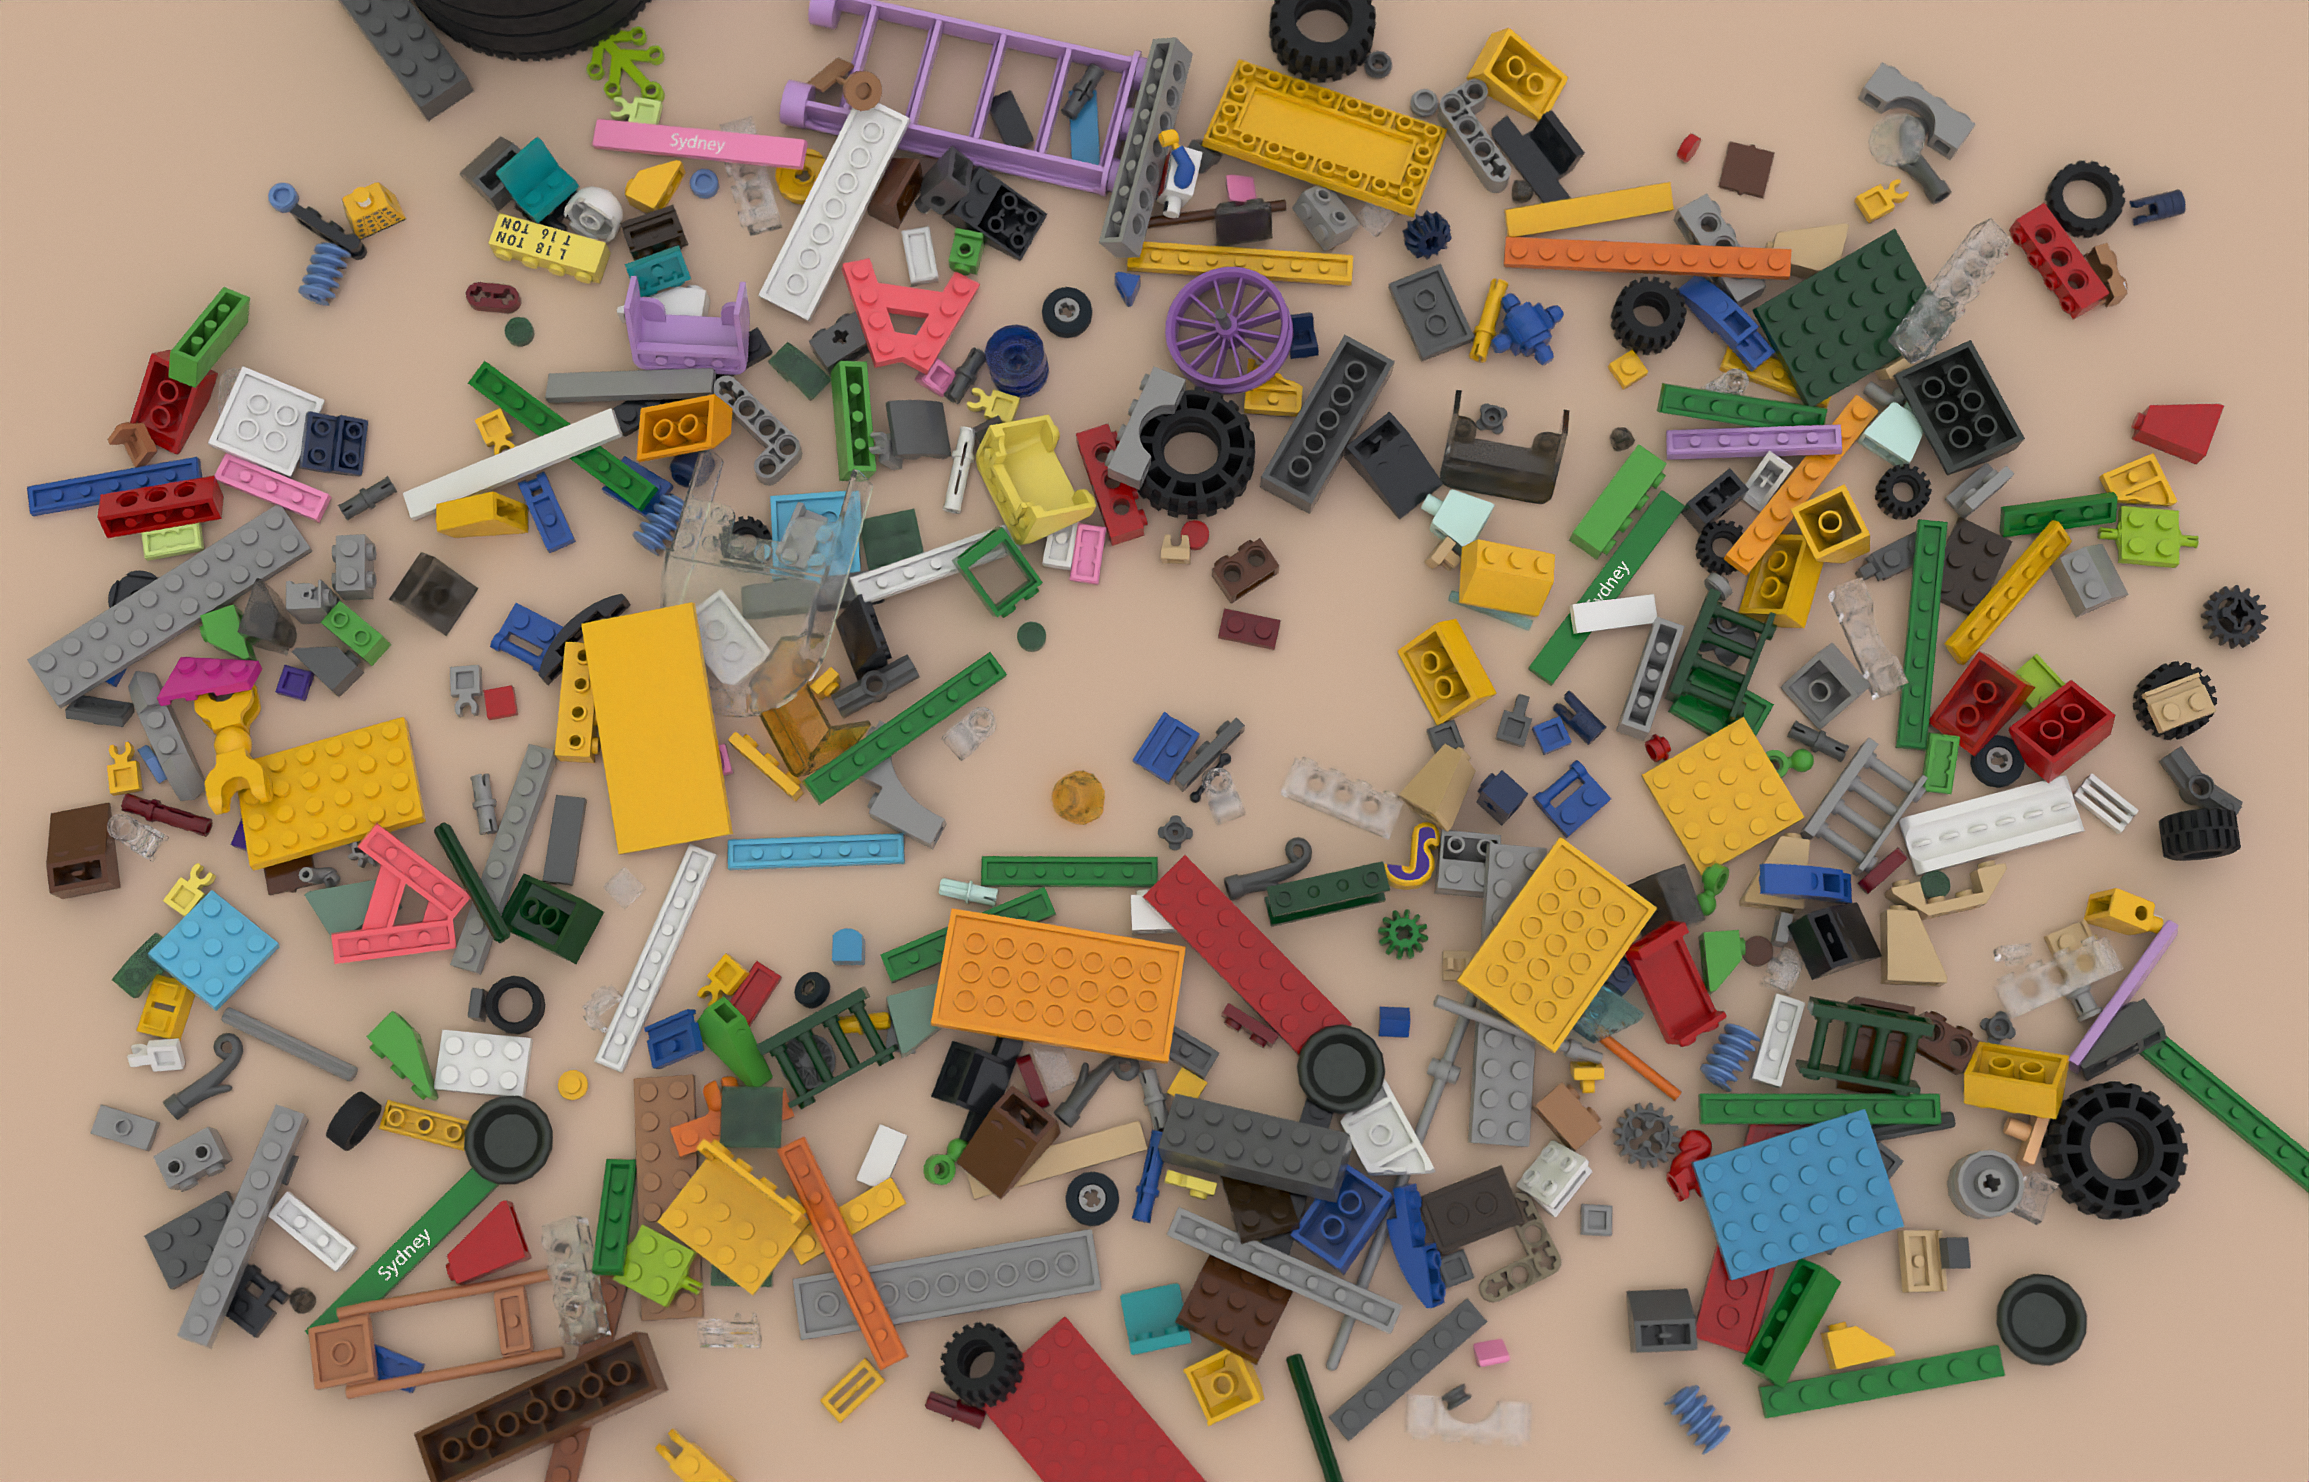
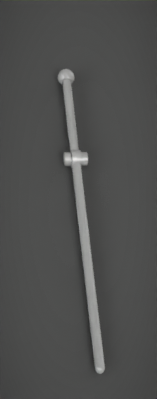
M1468 991L1463 1004L1475 1008L1477 997ZM1458 1016L1443 1058L1441 1060L1432 1058L1427 1074L1435 1078L1415 1129V1134L1421 1145L1426 1137L1445 1084L1449 1082L1455 1085L1459 1078L1461 1068L1454 1066V1060L1469 1024V1018ZM1398 1175L1393 1188L1408 1184L1411 1175ZM1395 1202L1378 1226L1356 1284L1366 1290L1389 1234L1386 1219L1396 1215ZM1346 1314L1326 1363L1327 1368L1331 1371L1336 1370L1356 1320Z

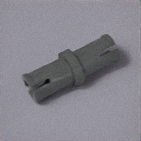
M1089 64L1080 82L1075 83L1072 88V95L1061 109V112L1066 117L1076 120L1085 103L1091 101L1094 96L1093 91L1105 74L1100 67Z
M973 347L962 366L957 367L952 383L944 392V396L949 401L959 404L970 385L976 382V375L988 358L982 350Z
M387 476L366 490L365 488L360 489L359 494L339 504L338 507L347 521H349L367 508H375L376 503L398 491Z
M1796 720L1788 734L1789 738H1793L1811 747V751L1815 753L1820 751L1837 759L1839 762L1843 761L1846 755L1845 752L1849 749V745L1826 736L1825 731L1820 730L1818 732Z

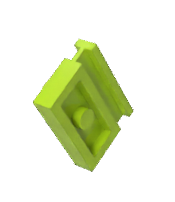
M2038 654L2034 655L2015 672L2035 686V689L2023 703L2029 711L2065 685Z

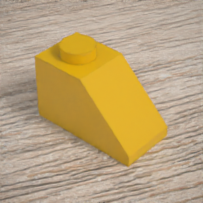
M674 160L638 171L635 178H631L625 187V196L629 205L646 214L665 208L686 174L682 162Z
M1846 1322L1828 1325L1829 1331L1820 1333L1830 1370L1895 1356L1893 1348L1857 1326L1847 1327Z

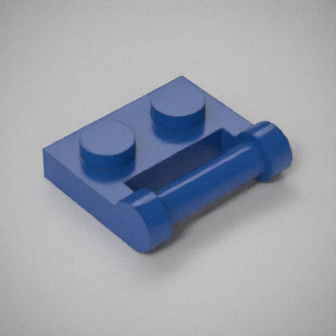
M515 603L500 631L493 637L490 648L498 652L502 650L533 666V670L539 673L549 646L563 626ZM512 634L542 649L543 652L537 656L508 641Z
M1575 760L1569 766L1570 769L1543 793L1538 792L1533 797L1536 805L1566 838L1611 800L1610 796L1590 776L1586 768L1578 760ZM1578 778L1583 785L1558 807L1554 808L1550 801Z

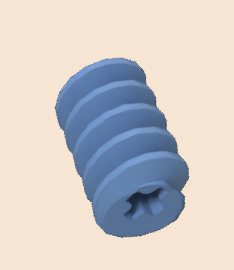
M321 242V244L316 245L314 248L316 254L311 256L310 261L312 264L308 265L306 269L309 275H304L302 282L305 285H301L298 292L304 298L314 303L329 306L330 304L325 299H334L336 296L329 289L339 288L340 286L333 278H343V274L337 268L347 267V264L341 260V257L350 258L351 254L335 244Z
M669 493L670 496L661 495L660 500L663 505L655 504L653 506L656 514H647L646 517L650 523H640L639 526L643 533L639 531H634L633 533L634 539L640 545L659 556L656 552L657 548L664 551L667 550L663 543L664 539L673 542L674 538L669 532L671 530L681 531L676 524L677 521L687 523L683 513H694L687 503L672 493Z
M1726 1024L1724 1030L1727 1034H1720L1718 1036L1721 1044L1713 1045L1712 1050L1715 1054L1707 1055L1706 1060L1709 1064H1702L1700 1070L1711 1083L1725 1091L1731 1092L1732 1089L1726 1083L1727 1080L1737 1082L1738 1079L1732 1073L1733 1070L1739 1072L1744 1070L1738 1061L1749 1062L1750 1059L1744 1051L1754 1052L1756 1049L1750 1041L1760 1042L1761 1040L1744 1027Z
M1698 1385L1686 1386L1670 1397L1664 1405L1667 1406L1673 1403L1676 1405L1671 1415L1674 1416L1682 1413L1683 1417L1678 1424L1680 1426L1691 1425L1686 1434L1687 1436L1698 1434L1694 1445L1705 1444L1706 1448L1702 1452V1455L1718 1446L1726 1438L1731 1428L1729 1425L1719 1427L1723 1420L1721 1415L1711 1417L1715 1411L1713 1405L1703 1407L1707 1401V1396L1701 1395L1696 1397L1700 1389Z

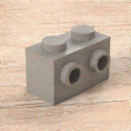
M1319 185L1303 191L1292 207L1298 218L1325 251L1348 241L1360 224L1335 191Z
M365 534L336 536V545L332 546L333 562H336V573H332L331 577L333 590H336L344 600L374 599V588L376 587V574L374 572V560H376L375 544Z
M206 1127L153 1156L168 1188L181 1190V1192L195 1187L198 1184L197 1180L206 1175L211 1177L221 1173L226 1169L224 1165L232 1161L218 1130L211 1127Z

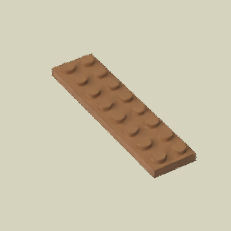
M695 1075L634 1079L638 1228L640 1229L643 1224L693 1250L657 1221L698 1170V1151L679 1158L670 1131L672 1127L697 1119ZM697 1253L690 1265L688 1276L703 1283L702 1256ZM691 1284V1286L700 1290V1293L695 1295L682 1287L674 1295L668 1308L641 1295L642 1321L704 1317L703 1288L700 1289Z

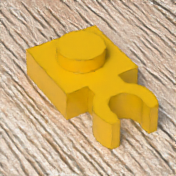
M1900 179L1893 180L1886 190L1879 184L1855 198V203L1868 223L1892 212L1895 208L1893 203H1901L1909 195L1908 191L1898 194L1894 190L1902 182Z
M501 408L475 419L488 448L495 445V455L502 453L506 448L511 449L515 447L511 441L507 440L514 436Z
M125 742V752L120 755L118 754L117 746L113 744L109 746V754L115 759V764L107 765L109 791L113 796L143 791L140 763L136 760L131 761L135 749L130 742Z
M725 953L707 975L712 982L710 985L700 988L697 996L705 999L709 993H712V1000L707 1004L710 1006L721 999L723 993L732 996L750 973L731 955Z

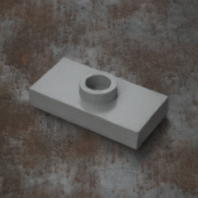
M101 1105L91 1134L150 1151L160 1122Z

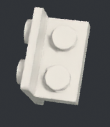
M1552 1140L1542 1150L1530 1168L1525 1171L1516 1186L1533 1197L1550 1215L1556 1218L1593 1171L1588 1167L1589 1161L1585 1157Z

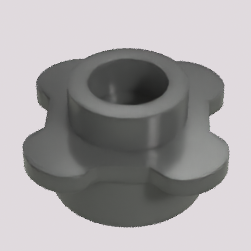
M1483 404L1480 407V419L1476 422L1477 428L1481 431L1485 429L1491 430L1494 434L1502 433L1504 430L1502 424L1503 420L1507 417V410L1496 405ZM1494 417V421H1490L1489 418Z
M1174 815L1166 823L1165 827L1162 826L1158 829V836L1169 843L1171 850H1179L1181 844L1186 839L1192 838L1193 831L1190 827H1186L1180 816ZM1173 831H1178V835H1173Z
M2003 1011L1997 1012L1990 1019L1984 1018L1980 1022L1981 1029L1985 1030L1988 1035L1989 1043L2000 1044L2001 1040L2006 1038L2012 1039L2016 1034V1030L2008 1019V1015ZM1999 1026L2000 1031H1997L1995 1027Z

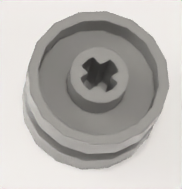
M1995 1150L1978 1151L1959 1159L1951 1168L1947 1180L1948 1195L1954 1206L1964 1215L1975 1219L1995 1218L2014 1210L2021 1201L2025 1188L2023 1174L2017 1163L2008 1155ZM1983 1181L1987 1183V1188H1984Z

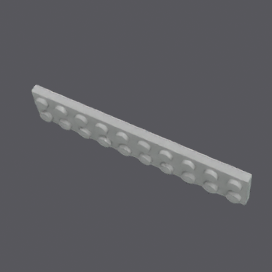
M275 505L27 660L57 706L62 709L201 622L200 615L225 607L313 551L283 507Z
M1487 844L1480 946L1546 856L1547 848ZM1477 998L1476 1009L1504 1018ZM1477 1021L1475 1022L1468 1142L1529 1147L1535 1042Z
M1092 1229L867 1267L894 1325L1101 1290ZM834 1272L792 1279L801 1340L861 1331Z

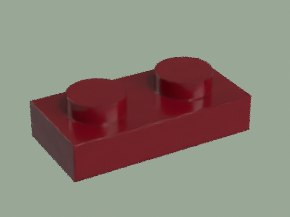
M1224 608L1218 638L1275 650L1281 620Z
M1230 1003L1223 1010L1222 1017L1226 1019L1224 1021L1226 1026L1236 1032L1242 1029L1251 1035L1249 1040L1262 1048L1266 1045L1271 1048L1278 1039V1033Z

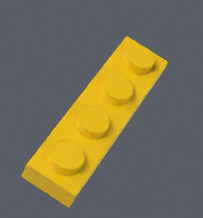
M890 1177L842 1205L839 1209L853 1236L906 1205L907 1202L894 1179ZM812 1224L805 1228L791 1247L801 1265L824 1253Z

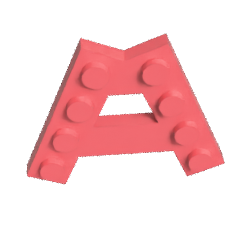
M870 258L842 264V272L874 367L903 362L928 375L979 290L980 284L955 271L943 292L878 283ZM889 313L926 318L917 335L899 333L894 331Z
M376 822L357 847L381 864L362 929L331 933L334 963L340 964L455 949L456 941L453 919L470 899L469 894L465 889ZM405 884H407L428 900L422 922L393 925Z

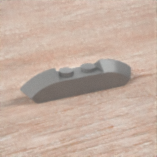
M135 671L128 686L129 693L159 763L180 801L195 800L205 790V778L172 706H160L157 700V696L163 686L155 673Z

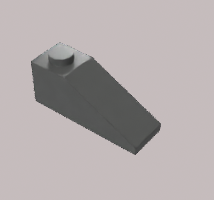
M2145 998L2138 1002L2133 1001L2126 1004L2115 1015L2084 1058L2080 1066L2086 1081L2167 1039L2164 1025Z

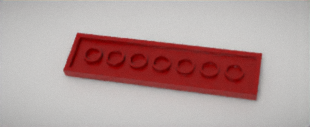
M1186 855L1142 896L1225 982L1279 1034L1298 1056L1309 1037L1322 1028L1341 1024L1350 1026L1352 1024Z
M1749 1125L1743 1146L1810 1125ZM1717 1243L1695 1321L1697 1339L1747 1354L1758 1335L1776 1267L1729 1280Z

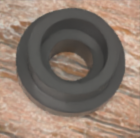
M1375 51L1365 59L1364 68L1370 77L1381 79L1391 72L1392 61L1386 53ZM1379 63L1383 68L1376 69L1373 65Z

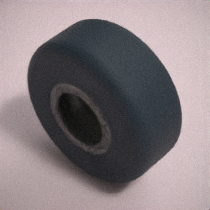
M818 972L806 973L795 986L796 1000L807 1008H816L823 1004L830 992L829 981Z

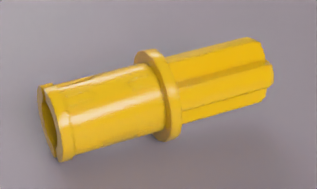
M888 1012L868 1014L876 1030H884L891 1027V1016ZM855 1015L839 1016L840 1020L838 1023L844 1034L859 1033V1035H864V1031Z

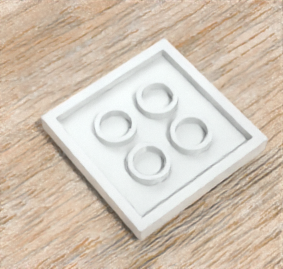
M242 366L208 444L211 447L291 479L301 456L305 415L308 411L321 413L325 400Z

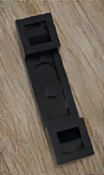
M623 594L607 597L587 607L571 619L549 646L540 666L538 674L540 678L549 685L562 673L564 660L562 656L564 655L565 642H578L583 637L581 624L598 621L601 618L608 619L620 616L631 605Z

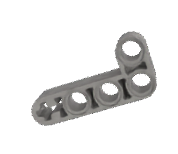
M1471 79L1441 98L1437 118L1442 127L1448 129L1447 134L1483 186L1489 192L1500 193L1508 185L1511 168L1475 116L1485 106L1488 94L1487 85L1479 79ZM1475 93L1479 95L1480 98L1472 99L1468 96V94ZM1453 107L1457 112L1449 113L1445 108ZM1468 129L1472 132V134L1465 135L1462 134L1460 130ZM1484 151L1488 156L1480 157L1475 152Z
M721 376L714 383V393L733 408L732 417L766 448L755 460L754 469L758 480L762 484L774 485L800 461L802 457L800 442L791 431L735 378ZM724 388L727 391H733L734 397L737 399L735 403L728 393L723 394L722 390ZM745 407L755 408L754 413L750 416H743L741 414L742 409ZM765 426L775 427L774 433L768 436L761 434V430ZM786 445L796 447L794 453L790 455L781 453V449ZM768 464L775 466L773 473L769 475L761 473L763 466Z

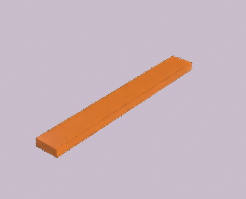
M803 1136L777 1149L879 1369L883 1370L909 1357L806 1137Z

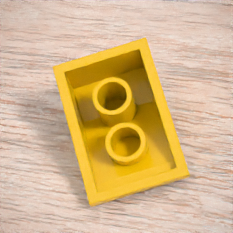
M1510 28L1491 33L1466 77L1467 80L1479 79L1483 81L1488 88L1487 96L1539 122L1544 113L1552 109L1569 78Z

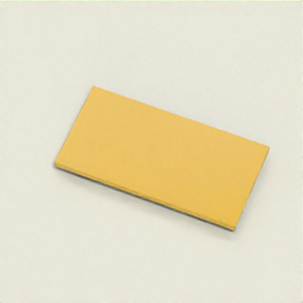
M1238 59L1205 133L1202 146L1414 218L1448 129Z
M690 602L581 624L618 854L733 834L695 603Z

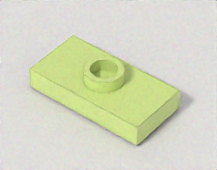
M201 523L141 533L144 558L147 561L204 550Z

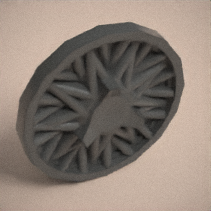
M815 1034L812 1035L833 1074L836 1056L832 1046L824 1038ZM796 1038L786 1044L788 1047L786 1052L806 1089H814L822 1085L823 1081L802 1042L798 1043Z

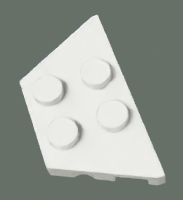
M1385 1078L1381 1090L1372 1103L1357 1112L1346 1113L1341 1120V1125L1345 1132L1350 1134L1351 1143L1369 1176L1432 1174L1436 1172Z

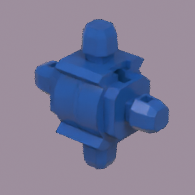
M1510 293L1504 296L1501 300V306L1507 314L1503 320L1504 329L1491 342L1494 352L1503 353L1510 349L1514 356L1522 352L1525 357L1535 353L1534 358L1539 364L1546 365L1550 363L1554 358L1553 351L1548 345L1552 338L1550 330L1554 329L1555 324L1560 322L1564 316L1560 306L1553 305L1544 309L1540 302L1535 306H1532L1530 302L1520 305L1521 302L1516 295Z

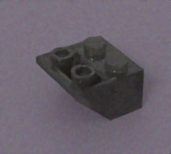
M1263 198L1246 200L1244 202L1245 206L1236 207L1235 202L1218 204L1217 209L1211 212L1215 246L1271 240L1273 238L1271 202L1264 203Z

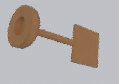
M838 57L807 82L814 85L815 89L822 93L836 82L843 85V96L846 103L859 111H868L874 108L882 95L880 80L871 72L865 70L856 71L850 74L847 79L842 78L854 68V65Z

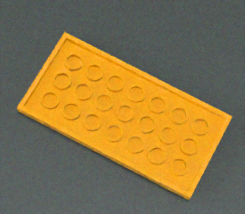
M951 908L931 1026L1168 1064L1186 947Z

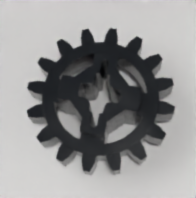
M2239 585L2233 586L2230 590L2227 586H2224L2219 590V593L2215 591L2209 596L2211 600L2203 604V607L2208 611L2202 613L2201 618L2208 619V623L2202 627L2203 629L2212 630V633L2209 635L2210 639L2216 636L2220 638L2218 645L2222 646L2229 642L2230 649H2234L2238 644L2244 648L2250 644V641L2255 642L2260 638L2258 633L2261 634L2266 630V627L2261 624L2268 620V616L2261 614L2266 605L2257 604L2260 598L2259 595L2249 596L2250 588L2240 592ZM2227 600V603L2224 604V607L2218 609L2220 603L2222 601ZM2251 625L2248 632L2242 634L2244 627Z

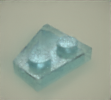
M1603 985L1572 1029L1594 1044L1639 1022L1644 1013Z

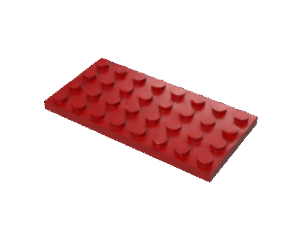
M1066 1316L1022 1354L1023 1358L1020 1360L1024 1363V1370L1019 1371L1023 1378L1021 1383H1015L1016 1392L1014 1394L1009 1392L1006 1395L1008 1400L1003 1403L997 1400V1406L990 1407L985 1403L984 1408H982L1043 1482H1206Z

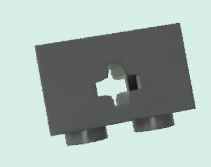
M856 311L852 314L842 315L837 319L836 324L827 330L824 328L817 331L812 336V339L809 340L813 353L830 377V372L839 361H856L869 353ZM840 339H842V341H844V342H846V343H845V344H842L841 342H837V341L840 340Z

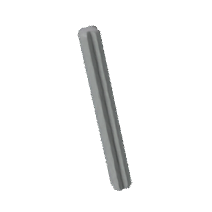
M227 1008L222 1015V1022L350 1082L353 1081L357 1074L358 1068L233 1008Z

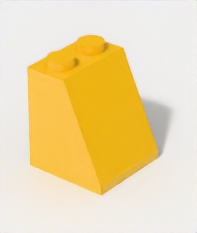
M1845 484L1791 508V512L1815 561L1844 564L1870 552V533Z

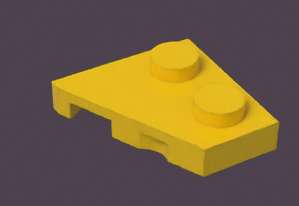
M1248 358L1247 373L1260 366L1256 360ZM1277 372L1261 386L1245 392L1244 413L1296 417L1301 410L1303 386L1292 380L1284 379Z
M2154 453L2106 472L2099 477L2106 493L2114 492L2117 495V503L2172 506L2178 502Z

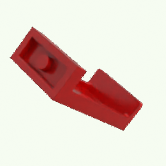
M1668 921L1633 942L1625 955L1666 1043L1685 1047L1694 1043L1697 1040L1696 1037L1701 1033L1710 1032L1718 1028L1719 1022L1727 1018L1725 1011L1715 1009L1684 942L1683 936L1689 933L1685 922Z

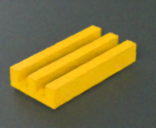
M864 1358L822 1397L820 1402L839 1423H842L886 1380ZM866 1368L869 1372L832 1405L829 1400L860 1371ZM874 1377L876 1381L840 1414L837 1410L866 1382Z

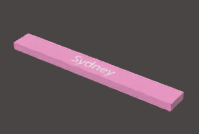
M597 119L592 146L596 149L803 170L808 142L804 139Z

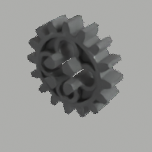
M1638 1103L1635 1105V1112L1629 1108L1624 1110L1626 1119L1623 1117L1617 1118L1616 1121L1621 1125V1128L1613 1129V1133L1619 1135L1620 1139L1613 1143L1615 1146H1622L1623 1149L1619 1153L1620 1157L1626 1154L1630 1156L1628 1164L1631 1165L1638 1160L1639 1168L1641 1169L1645 1168L1647 1162L1650 1163L1652 1168L1658 1166L1657 1159L1662 1163H1666L1669 1161L1666 1153L1675 1154L1676 1150L1671 1144L1677 1143L1680 1138L1673 1136V1132L1678 1130L1679 1127L1670 1125L1669 1122L1673 1119V1115L1667 1117L1662 1115L1664 1107L1654 1111L1653 1103H1648L1645 1109ZM1634 1118L1641 1121V1129L1633 1127L1632 1120ZM1657 1121L1662 1124V1131L1652 1134L1649 1137L1650 1141L1645 1140L1640 1143L1637 1150H1633L1630 1147V1140H1635L1642 1136V1130L1645 1132L1654 1127V1122ZM1652 1143L1659 1144V1153H1654L1651 1150Z

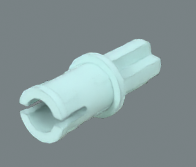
M942 878L939 885V894L965 900L967 904L971 901L995 907L998 889L975 885L973 881L966 883Z

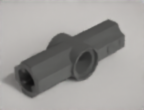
M907 654L877 671L867 672L862 679L836 692L831 697L844 719L873 702L883 701L887 698L888 694L920 678ZM873 681L883 683L882 688L877 692L868 690L869 684Z

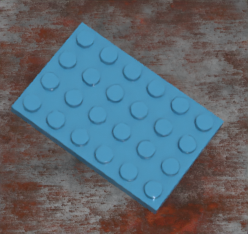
M1865 1109L1691 1163L1729 1280L1738 1279L1904 1226Z

